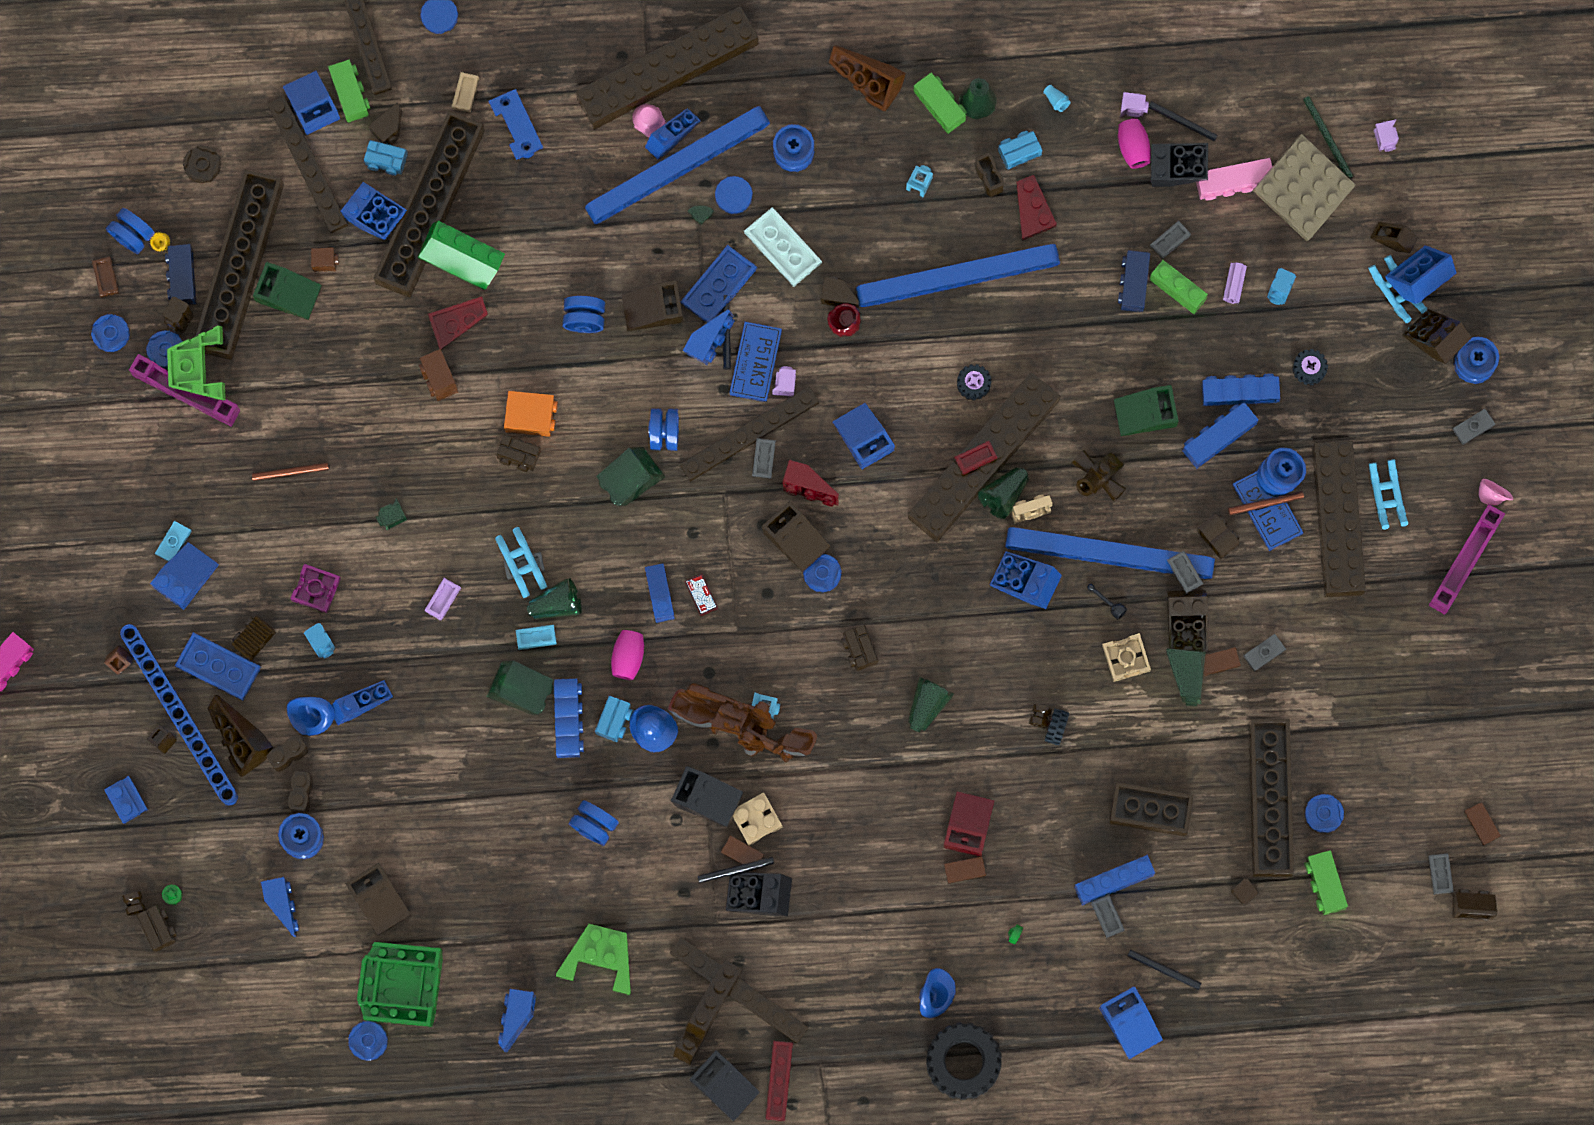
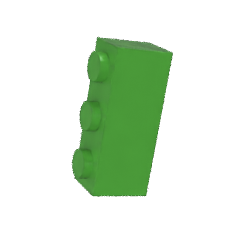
M350 60L328 66L347 122L369 116L367 109H370L367 98L363 99L361 93L365 91L361 81L357 82L355 76L359 74L355 64L351 65Z
M930 73L914 85L913 92L947 134L966 121V110L961 104L958 105L954 101L955 97L949 90L946 91L944 89L943 82L938 76L935 77Z
M1164 260L1161 261L1151 274V282L1193 314L1199 310L1207 299L1208 294Z
M1331 850L1308 856L1307 862L1304 864L1307 874H1311L1313 880L1310 881L1312 891L1317 893L1318 900H1316L1318 910L1322 911L1323 915L1346 909L1348 905Z

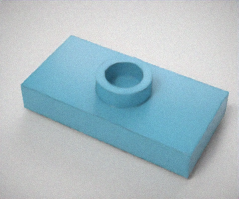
M174 521L155 554L169 562L182 549L192 531Z
M554 625L516 630L518 650L557 645Z

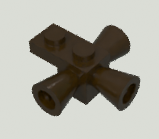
M1085 450L1081 451L1071 464L1087 473L1084 478L1079 479L1076 483L1077 490L1081 495L1090 496L1092 493L1096 494L1103 488L1111 500L1115 502L1125 492L1126 488L1111 479L1124 466L1111 452L1096 464H1094Z

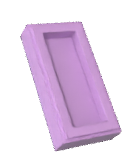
M444 578L427 605L425 612L442 621L461 587Z

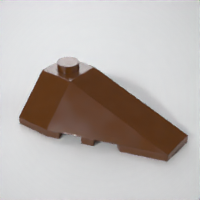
M836 45L833 46L829 63L844 78H847L857 91L859 90L866 97L865 100L885 112L900 92L906 73L881 61Z

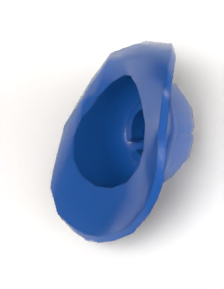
M300 697L289 701L287 704V714L291 724L303 735H318L326 731L334 720L335 710L333 706L322 698Z
M641 706L634 710L630 719V731L633 738L643 749L650 752L664 751L673 744L677 737L678 727L675 720L669 713L657 706Z
M940 968L931 970L925 985L919 993L920 1012L926 1018L940 1016L948 1009L954 999L955 982L947 971Z

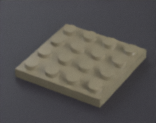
M1301 134L1252 191L1301 237L1309 241L1356 184Z

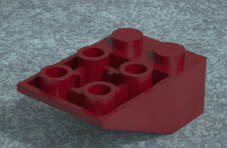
M789 460L783 479V490L788 495H802L806 500L823 501L824 505L830 507L839 505V494L806 464Z
M957 792L943 848L981 857L995 800Z

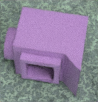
M1124 92L1120 118L1125 114L1140 118V116H1143V113H1147L1149 102L1145 101L1146 95Z
M1396 120L1375 125L1374 133L1379 151L1385 150L1388 152L1396 149L1395 145L1399 140L1396 127H1393Z
M783 366L779 372H776L775 388L772 390L773 395L790 397L794 395L796 370Z

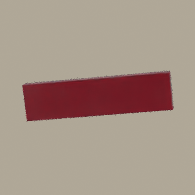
M773 1041L766 1120L785 1122L793 1049L792 1042Z

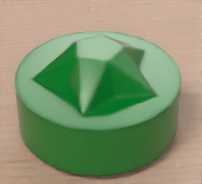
M168 885L162 891V898L167 904L175 905L181 901L182 891L176 885Z
M1018 924L1011 928L1008 932V942L1016 944L1024 928Z

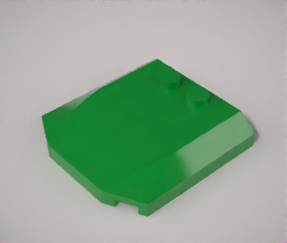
M374 942L372 949L368 955H365L361 965L357 1001L361 1008L363 1019L365 1021L432 1027L436 1015L442 970V949Z

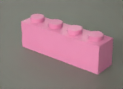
M1270 158L1208 170V180L1196 182L1200 200H1213L1216 196L1220 195L1228 197L1240 191L1242 193L1251 192L1272 168Z

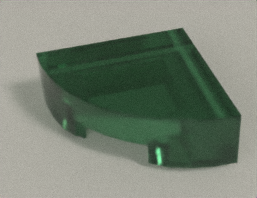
M698 205L690 208L688 213L702 225L714 213V210L708 206Z

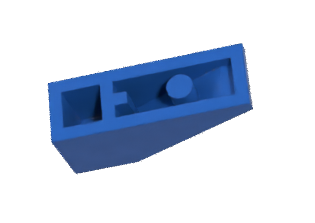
M664 563L645 567L656 623L674 620Z

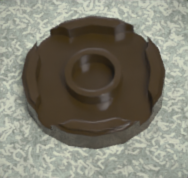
M197 146V148L187 152L184 157L183 167L186 175L191 180L197 183H206L217 177L221 169V161L214 149L208 146Z

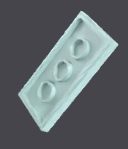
M773 207L744 230L746 236L793 287L822 264L820 258Z

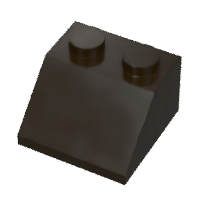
M1459 889L1458 892L1453 894L1452 918L1492 921L1497 916L1496 897L1494 894H1490V891L1470 893V890Z

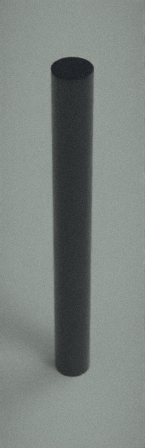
M1152 101L1148 106L1149 109L1214 142L1218 137L1217 134Z
M723 295V300H725L728 295ZM730 302L723 308L722 313L727 309L730 310ZM727 329L724 333L726 337L723 342V369L725 370L731 369L730 330Z
M769 857L699 875L698 881L703 883L775 864L774 858Z
M1131 949L1127 957L1199 990L1202 984Z

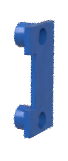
M516 89L489 101L495 116L502 114L515 142L509 144L516 160L522 157L530 158L534 155L535 151L543 148ZM508 102V105L504 106L503 103Z

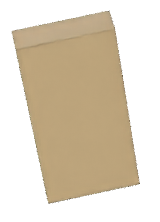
M461 72L452 109L471 113L479 76Z

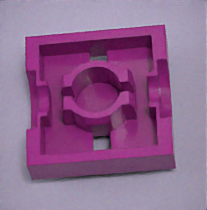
M304 564L300 573V580L290 599L301 605L328 613L341 577ZM320 574L324 575L322 581L318 579ZM311 596L315 597L313 604L309 603Z

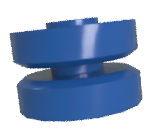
M788 125L782 127L776 133L773 140V154L776 163L782 169L789 172L801 171L811 164L814 157V139L805 127Z
M121 208L116 215L119 222L111 221L106 230L121 245L139 254L144 248L142 240L150 241L155 232L138 216L125 208Z
M572 296L564 299V311L567 314L563 315V328L580 333H595L604 329V318L600 315L605 313V301L590 296Z
M1472 337L1455 355L1454 367L1456 373L1468 383H1483L1491 377L1498 366V349L1487 338Z
M651 408L649 420L650 449L661 450L663 439H665L667 450L677 451L679 436L678 409H668L666 420H663L662 409Z
M1290 448L1276 449L1259 465L1257 471L1258 481L1261 487L1269 494L1274 496L1289 494L1304 480L1306 464L1296 451Z
M582 800L578 811L584 817L573 815L568 824L587 839L605 846L610 837L603 829L614 831L619 822L597 806Z
M297 813L290 815L279 827L278 837L280 844L294 858L303 860L312 858L323 846V830L317 821L308 814ZM303 834V839H299V835Z

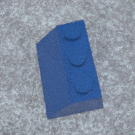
M1425 245L1385 277L1404 300L1418 304L1456 274V269L1450 254Z

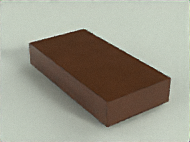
M111 257L93 260L92 264L100 297L118 294L119 290Z
M1236 647L1198 657L1203 676L1241 666Z
M1482 802L1464 811L1483 846L1501 836Z
M731 835L721 851L723 855L739 864L761 860L764 857L763 853Z
M982 857L944 864L948 884L986 876Z

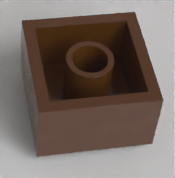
M441 349L420 357L421 364H419V368L424 380L428 379L426 384L432 397L436 396L437 401L458 393L456 383Z

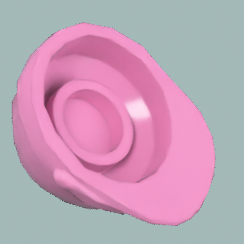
M642 104L633 113L634 128L647 137H650L654 131L666 124L660 109L653 105Z
M1484 478L1481 480L1479 498L1484 504L1496 506L1506 500H1513V496L1506 489Z

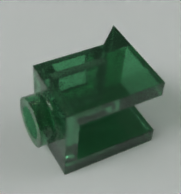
M397 498L393 505L391 503L380 508L379 515L376 516L380 527L385 526L386 530L407 521Z

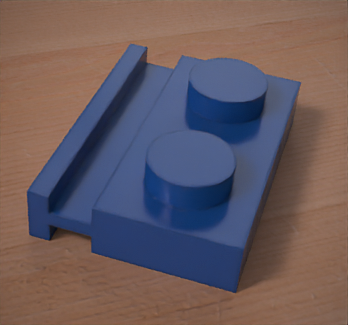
M130 776L104 789L123 824L148 810Z

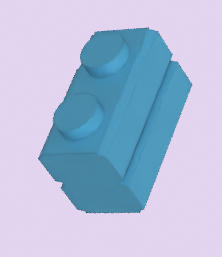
M1023 131L1017 135V138L1013 140L1007 138L1000 143L998 151L1007 170L1042 155V148L1034 131L1029 133L1028 131Z
M370 140L364 157V163L370 170L378 171V169L386 170L387 174L395 176L396 173L402 174L408 153L404 148Z
M1282 268L1278 269L1267 296L1271 303L1275 305L1285 304L1296 278L1294 273Z
M317 623L304 632L319 658H327L334 653L335 646L321 623Z
M608 696L595 734L618 742L619 738H623L626 728L623 726L626 720H630L633 710L630 709L631 704Z

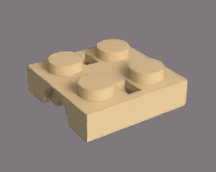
M1042 494L1034 497L1032 501L1026 502V500L1015 503L1012 509L1014 524L1051 513L1052 501L1050 495L1044 496Z
M1140 633L1120 641L1102 644L1113 682L1151 671ZM1141 652L1142 656L1136 658V653ZM1118 659L1119 663L1112 665L1111 660Z
M764 792L738 806L733 815L749 846L759 841L765 835L783 828ZM770 809L772 813L765 816L763 812ZM748 822V826L742 828L741 824Z

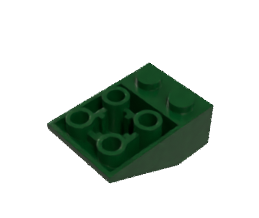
M266 262L253 298L259 304L309 320L322 285L284 267Z
M1172 385L1155 387L1114 399L1120 436L1174 428L1178 425Z

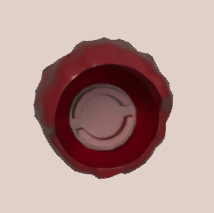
M849 303L837 305L829 312L827 317L828 325L835 335L840 337L852 336L859 330L861 318L858 309L854 305Z

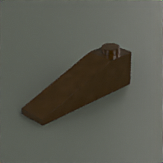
M215 695L207 709L215 728L220 730L223 740L221 742L223 747L227 746L230 753L228 759L240 777H244L266 761V756L273 749V746L259 729L219 695Z

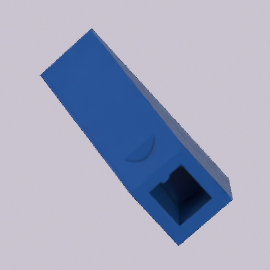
M687 108L650 135L645 148L657 159H660L670 152L701 120Z
M383 680L335 700L332 706L335 710L334 720L337 725L350 721L391 699L393 695L385 681Z
M284 877L262 881L264 901L293 937H297L296 931H299L297 919L294 920L293 912H296L294 901H290L289 893H292L290 881L287 882Z

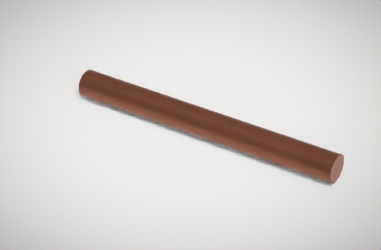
M327 462L253 473L252 479L257 481L329 470Z
M1303 491L1243 504L1228 508L1229 515L1303 499L1304 494Z

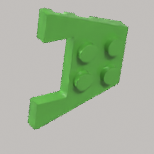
M222 326L213 327L212 330L200 333L197 337L190 340L187 339L167 349L169 387L219 400H226L225 383L206 384L205 345L223 344Z
M588 924L556 973V977L574 981L578 962L580 961L618 971L613 991L630 995L627 933Z

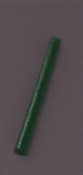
M1310 96L1305 97L1303 101L1341 170L1351 179L1354 176Z

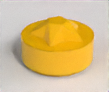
M162 232L155 233L150 240L151 247L156 251L167 250L168 246H170L169 236Z

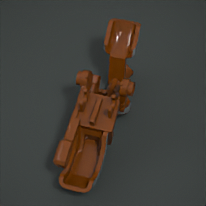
M696 683L690 684L687 690L680 689L676 691L669 704V711L686 723L697 727L710 728L712 733L716 735L718 730L738 735L739 740L737 743L743 746L745 753L749 756H754L765 748L774 754L780 755L782 760L787 763L794 755H809L817 740V735L813 730L794 728L790 734H785L775 741L767 737V729H773L776 723L771 718L768 704L760 701L755 706L712 692L708 687Z

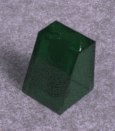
M644 447L628 448L596 477L601 488L607 490L611 501L615 505L626 506L666 476Z
M1167 648V659L1182 702L1186 703V706L1197 707V704L1202 703L1206 652Z
M502 661L486 697L528 714L539 715L545 708L546 703L544 701L547 695H550L553 689V679L515 661Z

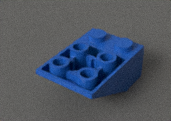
M317 71L283 86L306 135L340 119L338 111Z
M362 182L342 208L341 213L347 221L359 229L385 240L407 210Z
M727 309L693 332L683 351L688 356L705 365H708L709 362L712 363L717 354L715 352L717 346H721L726 336H724V333L727 329H731L735 321L732 312Z
M866 403L832 421L861 470L894 451V443Z
M1005 551L990 586L1031 605L1046 609L1062 575L1053 566Z
M1135 986L1100 1005V1011L1128 1059L1163 1040Z
M510 989L509 994L505 995L504 1005H506L507 1012L502 1015L501 1025L504 1027V1032L500 1033L498 1042L504 1052H508L532 1019L536 1001L534 992Z

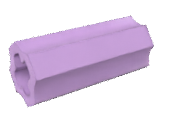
M1237 262L1230 264L1223 296L1224 301L1232 304L1239 303L1247 266Z

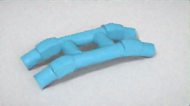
M1391 255L1384 258L1390 272L1398 267ZM1375 265L1370 266L1368 269L1377 286L1384 293L1397 315L1405 323H1409L1412 318L1401 305L1405 300L1400 295L1395 297L1389 289L1393 286L1388 281L1385 282ZM1422 301L1418 304L1412 303L1421 313L1427 311V307Z
M1395 459L1388 460L1390 481L1379 483L1376 462L1369 463L1370 480L1382 529L1389 528L1385 509L1396 507L1401 526L1408 525ZM1392 489L1394 500L1383 501L1381 490Z
M515 527L513 533L520 548L510 552L502 535H498L495 540L523 598H525L530 593L522 575L532 571L541 590L548 586L520 528ZM524 554L528 565L518 569L514 558Z

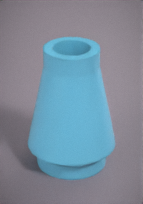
M1052 85L1044 89L1043 93L1047 96L1054 110L1062 112L1069 106V97Z

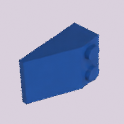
M188 542L159 571L150 584L163 596L185 610L219 564Z

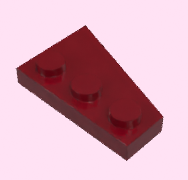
M1032 175L1017 181L1022 241L1056 227V221L1035 176Z
M482 296L428 314L439 349L441 350L488 315Z

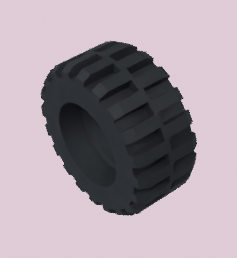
M956 1023L939 1031L931 1041L926 1058L927 1072L931 1082L941 1093H945L953 1099H974L981 1094H985L995 1084L1001 1070L1002 1056L999 1045L990 1032L985 1031L981 1026L973 1025V1023ZM958 1043H969L975 1046L981 1053L982 1068L971 1079L962 1080L955 1078L946 1068V1054L952 1046Z

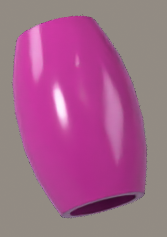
M1129 119L1121 122L1118 125V142L1125 161L1132 169L1148 165L1151 160V147L1145 128L1138 119Z
M629 630L621 631L612 652V676L625 680H633L644 655L643 634Z

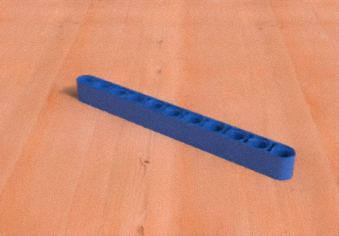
M760 106L755 107L591 201L585 206V210L594 224L601 223L763 130L770 124V121Z
M1049 244L862 284L855 289L859 306L869 307L1055 267L1060 264L1056 245Z
M1015 527L1008 528L1005 548L1016 551L1174 574L1167 560L1180 553ZM1186 553L1201 579L1213 578L1214 558Z
M125 625L120 633L123 641L211 786L224 804H235L238 800L237 791L150 648L135 626ZM129 631H135L133 638H126ZM144 647V653L137 655V648ZM148 663H154V668L150 671H147L146 665ZM158 679H164L162 686H155V682ZM167 695H174L172 702H165ZM183 711L184 715L182 718L176 719L175 713ZM187 727L194 728L190 735H185V729ZM197 743H203V748L200 751L194 750V746ZM207 759H213V764L210 767H204V762ZM217 775H222V782L214 783V778ZM227 791H232V798L225 800L224 794Z

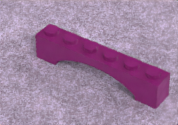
M140 354L136 356L129 369L133 377L232 427L240 413L238 405L227 399L219 400L169 387L168 371Z
M1488 504L1429 603L1430 607L1446 615L1505 513Z

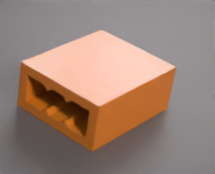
M508 391L504 422L505 432L551 437V431H555L556 420H553V413H557L558 401H555L554 395Z

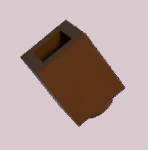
M311 248V267L313 272L336 271V265H339V254H336L334 248Z

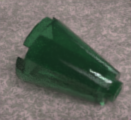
M976 78L963 89L960 94L959 103L964 107L969 118L980 119L992 114L996 107L997 98L986 80Z
M1016 467L982 488L978 493V498L984 508L988 506L991 509L990 513L997 518L1005 519L1008 517L1029 481L1027 471Z
M571 578L564 579L530 600L527 606L529 616H533L534 619L581 614V599L577 598L576 593H578V590Z
M920 677L908 718V723L911 724L909 728L919 733L921 730L925 731L953 698L954 693L927 679L924 681V678Z

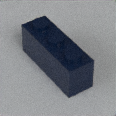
M190 244L168 246V252L165 253L166 264H169V270L166 271L167 282H170V289H167L168 300L175 296L188 304H197L193 248Z
M1128 250L1127 256H1123L1122 267L1125 268V274H1121L1120 285L1123 286V292H1119L1118 304H1121V310L1144 311L1150 253Z

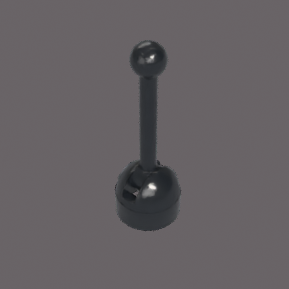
M1093 584L1087 585L1089 591H1093L1111 607V614L1114 618L1119 620L1128 610L1127 607L1121 603L1113 604L1097 591Z

